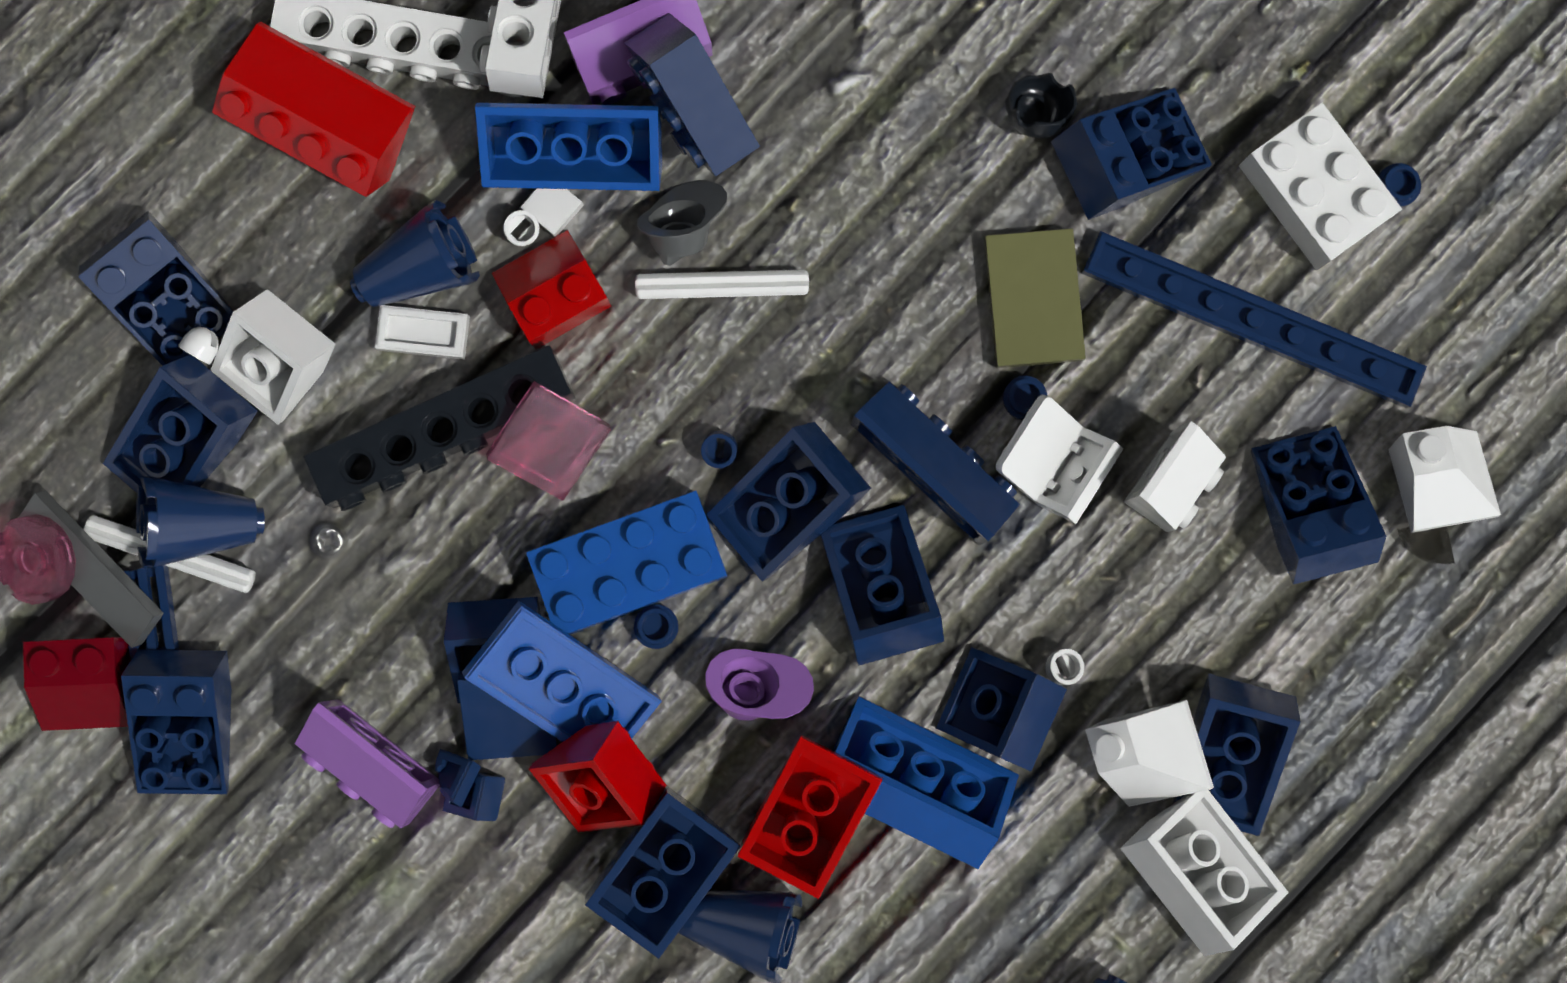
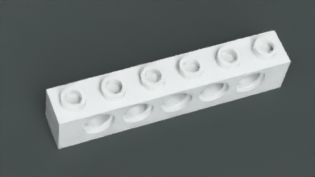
M275 0L270 27L343 67H349L350 62L367 65L366 68L368 70L384 75L393 74V70L410 72V77L424 82H435L436 77L453 80L454 85L471 90L479 89V85L489 86L486 73L480 72L481 50L483 45L490 46L492 33H488V22L365 0ZM322 22L330 23L329 30L325 35L312 37V31L317 24ZM363 30L373 31V36L369 42L363 45L354 44L355 37L359 32ZM407 37L417 39L416 45L412 50L408 52L397 51L398 44L402 39ZM514 41L509 45L519 46L524 44L525 41ZM451 44L460 46V51L455 58L450 60L440 58V53L444 47ZM498 92V93H500V94H503V95H506V96H510V97H521V96H522V95H516V94H508V93Z
M499 0L498 6L490 7L488 33H492L490 46L483 45L480 55V72L486 73L490 91L543 98L561 0ZM522 2L532 3L528 6H518ZM514 41H525L524 44L519 46L509 45Z

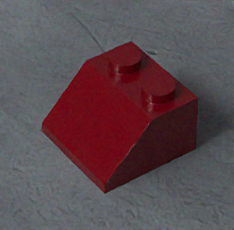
M122 637L23 642L24 689L42 731L128 727L121 675L131 661L129 645Z

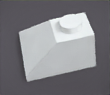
M1442 426L1403 433L1388 449L1411 533L1496 518L1501 515L1477 431Z
M1187 700L1108 718L1085 729L1098 774L1129 807L1214 788Z

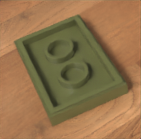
M1073 228L985 236L984 244L996 368L1084 361L1086 355Z

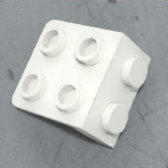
M1040 395L1027 412L1008 445L1004 448L996 462V470L1038 506L1076 524L1123 451V448L1116 441L1082 427L1051 397Z

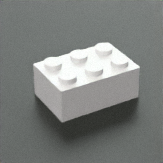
M1323 102L1257 148L1239 165L1240 169L1316 271L1402 210Z

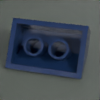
M666 786L644 824L633 829L586 893L585 906L659 959L735 856L741 845L701 810Z

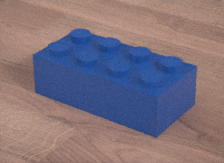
M697 491L526 552L550 622L569 635L728 577Z

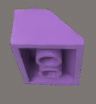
M640 0L563 32L592 105L600 102L603 105L614 104L626 97V91L641 85L643 88H648L644 82H639L630 69L626 60L632 57L624 42L668 13L693 31L708 56H712L711 40L697 1Z
M339 699L318 702L295 742V745L304 751L301 757L307 764L320 772H323L326 768L339 779L336 785L341 791L355 800H358L361 796L374 807L371 811L373 816L390 828H393L395 824L399 828L409 825L440 786L439 779Z

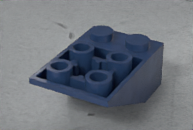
M1175 88L1079 119L1051 141L1088 220L1120 209L1212 166Z
M149 211L144 213L79 266L78 277L162 366L190 355L179 348L178 345L184 335L198 326L205 327L213 331L219 339L225 334L234 312L177 241Z
M1336 426L1251 448L1252 458L1277 548L1293 585L1379 562L1387 536Z
M137 650L121 675L137 793L227 794L229 790L232 693L227 651Z

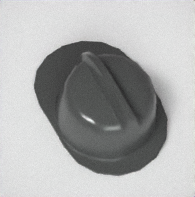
M709 181L688 182L674 187L638 218L637 228L641 233L648 235L651 246L660 255L663 264L671 266L681 258L694 255L704 249L708 241L710 223L727 204V192L721 185Z

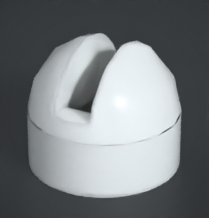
M519 210L511 213L504 222L503 230L505 237L516 246L531 244L539 234L538 220L528 211ZM526 218L531 225L516 239L511 235V232Z
M198 326L184 335L178 347L210 365L217 354L219 340L213 331Z
M1072 649L1057 650L1046 661V675L1052 682L1058 685L1074 684L1081 679L1084 673L1083 659ZM1057 658L1065 676L1067 677L1065 679L1062 678V675L1055 662Z

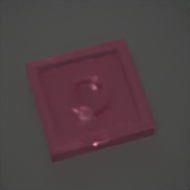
M534 381L487 451L486 457L492 463L563 501L611 431L609 423Z

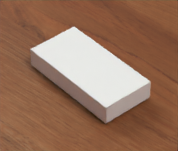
M381 305L375 349L378 351L465 360L470 316L462 313Z

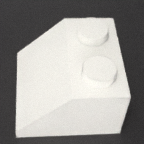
M267 289L232 313L211 371L279 425L322 375L336 344Z
M1190 421L1171 432L1124 500V503L1166 532L1174 531L1178 526L1184 529L1199 510V507L1194 504L1203 490L1209 493L1221 479L1224 471L1219 466L1226 456L1198 425Z

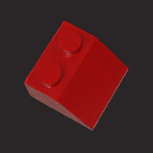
M568 230L492 273L506 303L528 341L535 349L542 347L612 307Z
M619 721L583 727L533 762L529 768V771L578 832L643 825L667 786L654 769L653 764L640 751L631 739L628 731L622 727Z

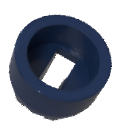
M722 430L708 434L701 447L702 458L709 466L714 468L729 466L737 454L736 440L731 434ZM717 438L725 439L723 458L715 457Z

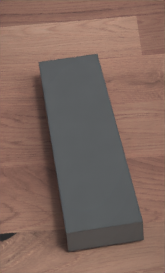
M46 490L34 493L14 525L131 648L141 645L164 613Z

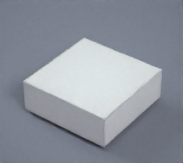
M537 188L524 202L521 209L533 214L538 220L539 225L556 237L584 204L568 189Z

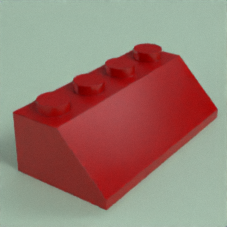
M259 22L255 25L222 74L212 113L367 197L390 181L416 106L267 24Z

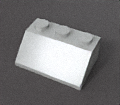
M1209 790L1185 795L1150 819L1120 848L1204 956L1234 950L1289 893Z

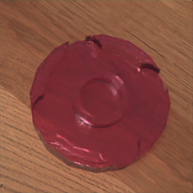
M38 514L11 519L5 524L8 526L5 527L4 532L0 533V581L3 585L8 584L15 592L11 595L19 601L34 605L56 600L68 591L75 577L76 558L72 542L64 529L51 518Z

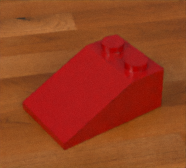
M801 735L747 830L737 857L819 899L878 790L883 777Z

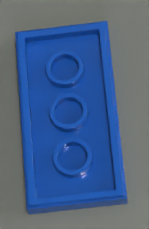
M520 601L515 604L462 671L466 680L562 742L585 726L619 721L632 739L662 702L658 694Z

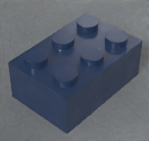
M670 13L666 14L624 42L632 57L626 60L630 69L639 82H644L651 91L652 95L649 96L651 104L659 107L660 117L663 120L666 119L674 130L670 133L672 139L683 155H688L697 168L704 165L716 177L760 147L697 35Z

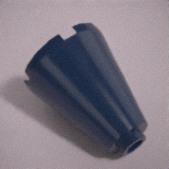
M435 200L427 204L353 268L354 278L350 279V285L360 302L364 303L367 301L371 306L377 307L470 285L478 280L480 272L472 273L470 264L477 261L469 238L455 216L446 219L440 210L447 207L443 202Z
M153 477L140 478L142 486H138L136 533H140L141 540L146 541V547H137L142 568H154L255 543L257 534L264 533L263 507H256L253 498Z
M709 890L678 933L767 982L780 983L783 978L777 973L778 967L788 968L799 931L800 919L792 917L793 905L802 907L801 894L791 891Z

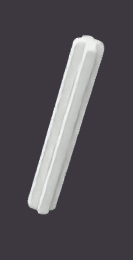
M806 270L638 274L635 278V293L639 299L805 295L809 291V274Z
M95 515L87 519L83 529L94 541L137 556V547H146V541L141 540L140 533H136V529ZM208 554L165 565L244 593L251 590L256 576L254 570Z

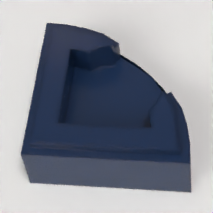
M440 749L436 758L435 771L438 772L441 794L452 803L462 807L481 766L472 760Z

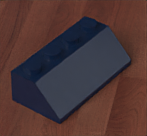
M889 381L854 415L851 426L978 545L988 542L1019 507L1020 504L1013 498L1017 491L1001 476L997 475L993 479L981 468L985 463L984 460L971 447L965 444L961 449L948 437L952 430L938 416L933 414L928 418L916 407L920 402L919 399L906 386L900 384L896 388Z

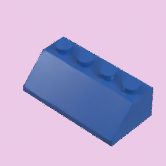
M476 103L475 105L482 187L660 191L663 162L662 124L658 106Z
M858 697L832 751L883 777L865 814L979 869L1000 837L1019 774L870 701Z

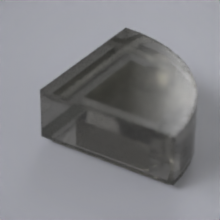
M1447 526L1411 533L1410 527L1397 529L1405 547L1417 558L1432 564L1455 563Z

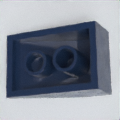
M187 355L159 367L102 464L136 493L138 486H142L141 477H153L201 487L239 442L258 410L196 357Z
M816 422L792 427L706 515L763 582L843 517L871 487Z
M904 505L833 524L821 534L858 666L944 642L941 614Z
M1208 673L1193 721L1214 786L1209 792L1241 832L1260 836L1301 722L1297 698L1293 695ZM1185 795L1174 797L1173 804Z

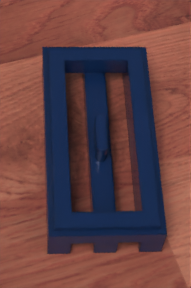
M162 565L154 568L124 571L134 583L138 579L139 588L152 601L150 577H156L160 610L164 613L161 619L165 646L159 647L155 625L146 638L147 649H144L143 643L133 648L129 646L130 658H133L137 650H179L168 566Z

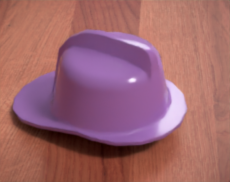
M730 649L719 653L712 659L705 673L706 688L711 698L729 716L738 720L752 721L757 718L780 719L791 717L800 713L810 703L814 692L813 677L807 667L796 658L782 654L757 652L747 649Z

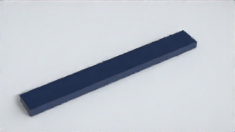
M1102 231L1097 235L1082 272L1083 275L1404 408L1412 406L1427 366Z

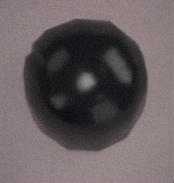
M1052 73L1038 76L1026 75L1013 83L1005 100L1006 111L1014 128L1023 135L1040 139L1049 138L1063 130L1071 120L1078 105L1075 89L1072 84L1066 86L1059 84Z

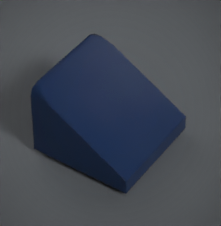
M478 772L462 807L445 798L442 811L476 821H496L503 795L505 778Z

